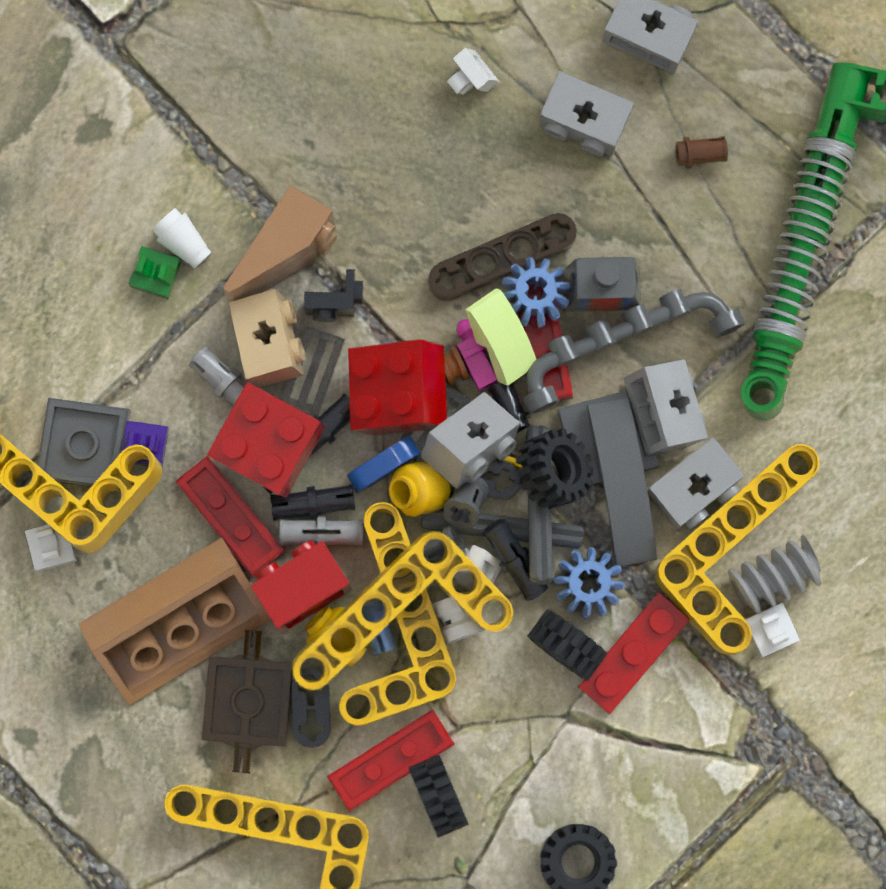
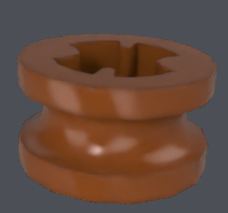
M454 345L449 347V352L444 354L445 380L448 386L451 387L456 379L460 378L465 381L469 377L457 348Z

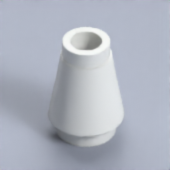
M176 208L168 213L152 229L158 236L156 240L158 243L187 264H190L194 269L212 253L207 248L206 243L187 214L184 213L182 215Z

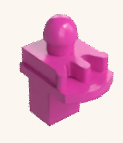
M461 320L456 326V332L463 342L457 344V350L478 392H481L497 384V378L485 356L488 353L487 348L476 343L469 320Z

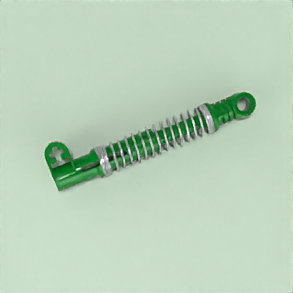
M837 62L832 65L815 130L808 134L803 148L807 155L806 159L800 160L804 170L796 174L801 181L793 185V188L798 192L796 196L789 198L794 203V207L786 210L791 216L790 220L783 222L787 232L779 235L781 239L791 243V246L779 245L776 247L780 253L788 255V258L776 257L773 259L776 265L785 269L784 271L772 270L769 272L771 276L780 279L781 283L769 282L766 284L767 288L778 292L777 296L764 295L762 297L766 302L774 304V309L768 307L759 309L762 314L771 317V319L763 318L756 321L753 339L756 342L755 349L758 351H754L752 356L756 361H751L750 368L752 371L748 372L747 378L741 387V397L745 409L751 417L757 420L775 418L784 406V395L788 384L785 378L790 377L791 372L788 369H791L793 366V361L790 359L795 358L796 353L802 350L805 343L806 331H808L809 327L804 321L812 317L808 308L813 307L816 303L811 296L819 292L815 283H819L823 278L818 271L826 267L822 259L828 257L829 252L825 246L833 242L828 234L836 230L832 222L839 218L836 209L843 205L839 197L846 193L843 187L849 181L846 172L851 171L853 168L851 164L854 162L857 150L854 138L859 119L886 123V103L880 101V98H884L886 93L885 70L846 62ZM869 84L875 85L876 93L873 92L870 104L864 103ZM840 121L835 139H831L835 123ZM816 248H821L825 251V254L816 256ZM813 260H817L822 264L819 268L811 267ZM810 272L819 277L817 280H808ZM806 284L812 286L815 291L805 293ZM803 297L812 302L809 305H801ZM802 309L808 316L798 317L799 310ZM796 321L805 326V328L802 329L796 326ZM761 388H768L772 390L774 397L768 404L758 405L752 401L754 392Z

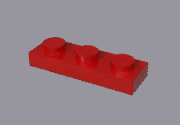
M658 592L607 652L608 655L588 681L583 680L577 688L606 713L611 714L690 619Z

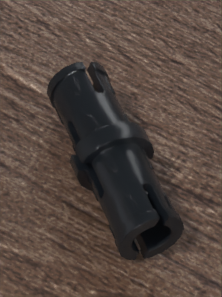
M352 484L316 490L315 486L307 487V491L289 493L287 498L275 494L270 495L273 521L310 515L311 519H315L322 513L355 510Z
M505 518L494 521L482 531V534L487 538L500 558L499 566L505 573L509 572L526 601L539 597L548 589L547 584L531 583L529 550L527 547L520 545L507 525Z

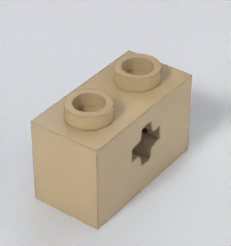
M272 289L229 302L245 379L256 387L262 388L303 376L301 362L306 360L300 338H295L292 324L297 322V316L292 301L290 299L286 300L276 289ZM274 331L276 333L270 336L269 332ZM268 340H270V342H271L270 344L264 343V342H266V341H268Z

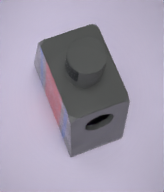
M634 257L578 258L563 270V282L570 283V290L563 294L569 300L568 307L564 308V311L628 310L641 305L640 268Z

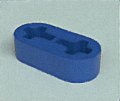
M408 436L347 474V477L355 491L360 493L395 472L398 467L409 463L421 455V451L412 436Z

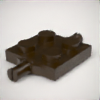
M245 630L243 655L231 658L209 656L202 740L224 742L235 747L232 772L236 773L241 771L243 756L242 773L250 774L252 748L255 749L264 745L286 747L292 663L270 661L260 656L263 631L254 630L253 647H251L253 631Z

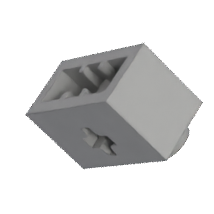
M619 0L604 30L602 42L675 75L695 33L698 20L692 18L691 12L677 5L668 7L656 0ZM651 22L658 25L653 33L646 31V27Z
M559 71L540 113L538 125L544 127L543 131L555 139L565 141L566 138H570L581 143V148L592 155L601 157L605 153L613 156L631 115L634 103ZM584 111L590 113V119L585 124L578 122L579 116Z
M685 359L647 366L624 377L646 456L687 448L708 438L705 429V419L700 412L694 392L693 378L688 371Z
M483 392L428 433L421 458L457 489L469 479L472 481L479 479L485 473L489 464L497 458L503 460L510 455L517 444L514 439L520 422L487 393Z
M713 437L650 486L647 491L650 499L676 531L684 524L691 530L709 516L705 510L707 506L716 499L723 505L741 490L737 483L745 475ZM691 478L695 482L704 480L707 484L703 489L705 496L700 492L692 496L688 491L692 485Z

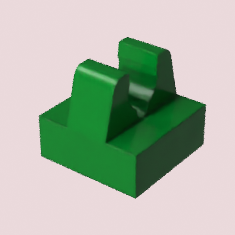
M141 246L128 284L131 288L169 299L182 261L178 257Z

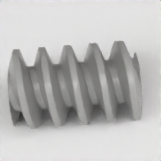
M805 535L801 536V547L792 540L786 543V555L779 548H773L771 550L772 562L764 555H758L756 557L757 569L749 562H743L741 564L742 576L734 569H728L732 586L741 603L745 607L750 606L757 614L761 613L760 600L763 598L772 607L776 606L775 593L778 591L787 600L791 599L790 586L793 584L802 593L806 592L805 579L808 577L817 586L821 585V568L814 550Z

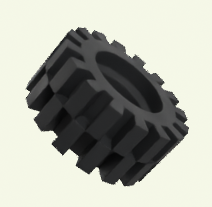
M553 429L526 440L525 444L518 450L522 455L517 456L516 463L522 465V468L516 470L517 476L524 477L525 482L520 485L523 491L531 490L528 498L532 502L539 499L538 506L542 508L548 506V509H555L580 500L588 494L587 488L592 486L593 481L587 477L593 475V468L587 467L586 462L591 461L590 455H583L582 450L585 448V445L582 441L575 443L577 436L573 433L567 434L566 429ZM551 460L556 466L558 477L553 470Z
M549 609L544 612L527 635L545 653L586 681L591 678L608 655L593 639Z
M439 754L408 767L438 838L469 825Z
M569 824L554 831L545 841L540 855L541 872L551 889H607L616 875L614 874L617 867L616 851L609 838L597 828L585 824ZM575 845L587 847L592 852L595 860L592 872L581 879L568 876L562 867V857L565 851Z

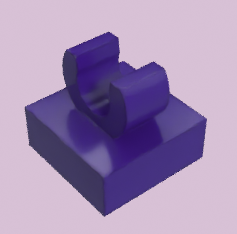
M127 420L122 451L132 445H143L152 452L161 463L163 469L169 432L168 426ZM142 459L134 463V465L149 467V460Z

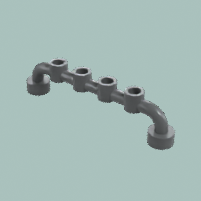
M677 289L659 298L661 304L659 308L647 312L644 304L637 305L622 313L625 322L610 327L607 319L588 326L585 328L588 337L573 343L570 335L559 337L547 344L550 352L535 360L528 370L526 383L529 395L523 398L528 413L532 415L541 412L559 402L553 386L544 387L543 376L551 369L566 366L580 357L605 350L619 341L631 336L641 335L660 324L675 321L700 308L708 309L714 314L715 318L708 323L715 338L721 337L745 325L739 309L730 310L725 302L715 294L699 292L684 297L682 290Z

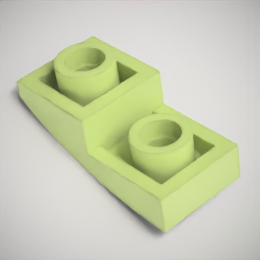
M496 288L465 310L476 343L486 347L497 381L509 386L527 373L533 362L537 359L515 311L503 292Z

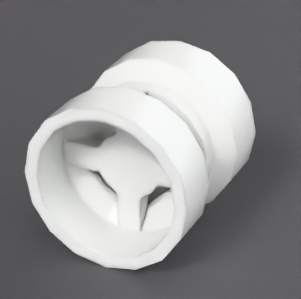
M450 597L432 604L436 617L441 619V622L444 624L441 633L445 644L453 643L484 631Z

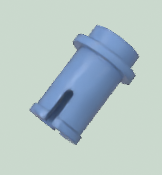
M381 600L362 606V616L366 621L370 622L380 619L384 612ZM390 623L370 641L373 655L398 648Z

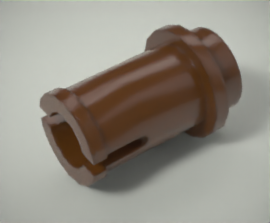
M725 136L690 140L689 137H683V141L675 143L677 165H685L686 169H691L692 164L727 162L728 147Z

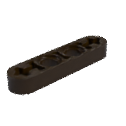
M551 214L439 262L433 266L429 273V289L440 300H454L512 275L511 266L514 264L521 266L523 270L526 269V259H516L510 253L509 246L516 239H526L530 242L533 252L529 257L534 259L535 264L542 262L545 258L549 259L570 249L575 242L576 225L572 218L566 214ZM553 224H557L560 229L567 228L569 230L565 233L564 242L559 243L557 238L544 241L543 246L546 250L540 252L539 241L532 233L538 230L540 238L545 237L551 233ZM483 254L492 257L496 264L494 271L486 276L477 274L472 267L473 260ZM465 262L467 275L473 282L466 284L465 276L453 282L454 289L447 291L445 286L437 287L435 283L440 281L441 272L446 271L448 276L461 273V268L458 264Z

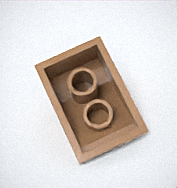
M290 185L222 289L228 303L262 293L314 263L319 254L325 256L337 239V235L334 234L336 226L333 211Z

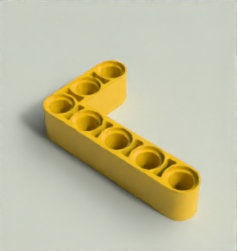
M0 434V446H2V454L0 455V484L83 553H93L100 550L155 488L162 477L161 463L152 452L143 445H132L119 454L85 495L78 500ZM142 459L149 460V468L144 474L139 476L131 474L134 463ZM26 471H32L31 482L25 487L17 488L16 481L19 475ZM112 491H121L120 502L115 507L106 508L104 506L105 497ZM54 497H62L63 505L60 510L52 514L47 513L46 507L48 502ZM93 522L94 529L91 536L83 540L77 539L78 528L83 523Z
M796 444L788 448L667 554L656 567L655 579L659 587L720 654L734 655L746 649L751 641L752 633L747 621L704 572L816 474L820 465L819 456L808 445ZM799 455L806 460L808 470L805 475H798L790 470L788 465L790 456ZM770 482L776 487L778 495L774 502H766L760 498L757 491L759 483ZM734 508L742 510L747 517L746 527L743 529L731 527L726 517L728 510ZM706 535L714 539L717 547L716 553L708 557L701 555L696 549L697 537ZM676 562L684 567L686 577L682 583L674 584L667 580L664 570L668 563ZM704 593L712 599L713 610L709 615H700L694 610L692 600L696 594ZM726 624L734 625L740 631L741 639L736 647L727 646L721 640L720 632Z
M379 502L368 508L364 516V526L379 571L382 573L386 569L384 564L386 556L392 551L403 552L411 544L396 507L390 503ZM381 512L389 513L395 520L393 528L387 533H379L373 530L371 521L376 514ZM406 568L401 572H396L392 579L393 587L398 592L410 590L414 584L412 572ZM426 588L420 593L422 603L417 610L412 612L402 610L396 616L413 667L354 687L345 692L341 697L339 708L343 719L351 725L365 726L442 699L453 691L456 683V673ZM425 628L432 631L436 637V642L432 649L419 651L414 648L411 640L417 630ZM433 668H442L449 675V685L442 691L431 690L425 682L426 674ZM393 682H404L410 689V697L402 705H394L386 698L387 688ZM357 695L365 696L370 701V712L362 719L352 718L347 712L348 701Z
M427 532L419 536L296 655L292 662V674L298 684L305 689H320L344 668L433 580L476 625L487 631L497 632L508 627L513 617L512 605L449 537L442 533ZM431 539H438L444 546V555L436 563H429L423 556L424 545ZM400 569H409L414 576L413 586L406 592L396 591L392 583L393 575ZM466 569L473 576V585L466 593H458L452 585L453 576L456 572ZM377 598L383 603V615L377 621H366L362 616V605L368 599ZM496 600L502 608L501 617L495 623H486L482 618V607L488 601ZM339 628H348L353 633V644L345 651L335 650L331 645V636ZM312 657L318 658L323 664V672L320 677L311 681L302 678L300 666L303 661Z
M178 785L167 793L165 810L167 815L174 821L327 851L320 889H338L332 884L330 874L339 865L349 867L354 874V882L347 889H360L369 843V829L357 817L194 785ZM184 791L190 792L196 799V808L188 816L179 814L175 808L176 797ZM225 799L233 801L238 809L236 819L230 824L220 822L216 816L217 805ZM265 807L274 809L279 816V824L271 832L261 830L257 824L258 812ZM306 815L316 817L321 825L319 835L313 840L302 838L298 832L299 820ZM347 823L357 825L362 832L361 843L354 848L343 846L339 840L340 828Z

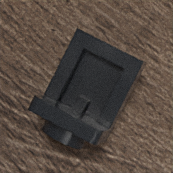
M346 269V293L304 291L305 314L313 315V320L317 322H336L337 316L355 317V305H363V281L356 280L355 269Z

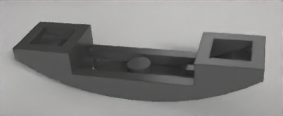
M623 398L589 404L587 408L593 442L596 445L609 517V531L615 565H620L621 567L657 560L648 491L629 399Z

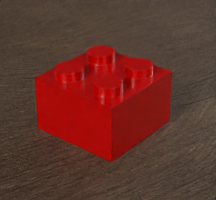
M417 339L348 348L351 431L376 436L430 430L447 419L443 345Z
M247 382L207 456L276 494L287 498L326 425Z
M312 540L300 545L291 552L294 559L281 567L276 562L268 565L255 574L258 581L250 585L274 625L282 634L352 591L350 583L323 540L316 545Z

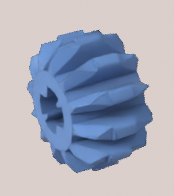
M529 257L526 259V271L521 266L514 264L511 266V272L515 278L504 277L502 280V286L511 290L503 294L509 303H514L511 306L516 315L520 311L523 313L521 318L522 326L526 327L530 316L536 318L538 328H542L545 325L544 314L551 320L557 321L560 318V314L556 307H568L569 300L560 294L570 290V283L557 282L564 273L562 268H557L551 273L548 272L549 259L545 258L542 261L541 268H535L534 259ZM530 285H534V289H536L537 285L544 289L541 300H537V296L534 297V300L527 297Z
M592 547L587 550L586 561H583L578 550L572 551L571 558L575 567L563 560L558 565L569 577L555 576L553 579L554 584L567 586V589L560 591L556 595L557 600L562 601L571 596L573 601L568 605L566 611L572 614L578 604H582V617L584 619L590 617L591 605L593 604L597 613L600 616H604L607 610L602 599L614 606L619 603L618 597L609 592V589L617 591L624 589V582L611 580V577L616 576L622 571L620 565L607 570L604 566L609 562L611 555L605 553L600 561L596 562L594 561L596 551ZM584 573V576L587 577L592 573L597 577L595 585L599 587V590L596 593L593 592V589H590L588 594L580 589L583 582L578 577Z

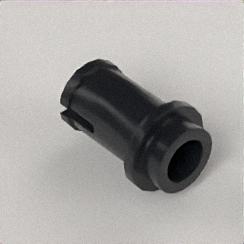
M499 382L488 389L493 400L520 422L517 433L530 426L528 419L531 415L524 411L514 387V382L509 386Z

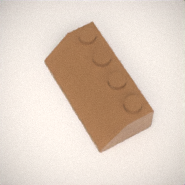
M220 538L79 623V626L92 654L128 705H131L204 661L209 656L245 636V630L253 631L271 620L250 586L249 580L223 538Z

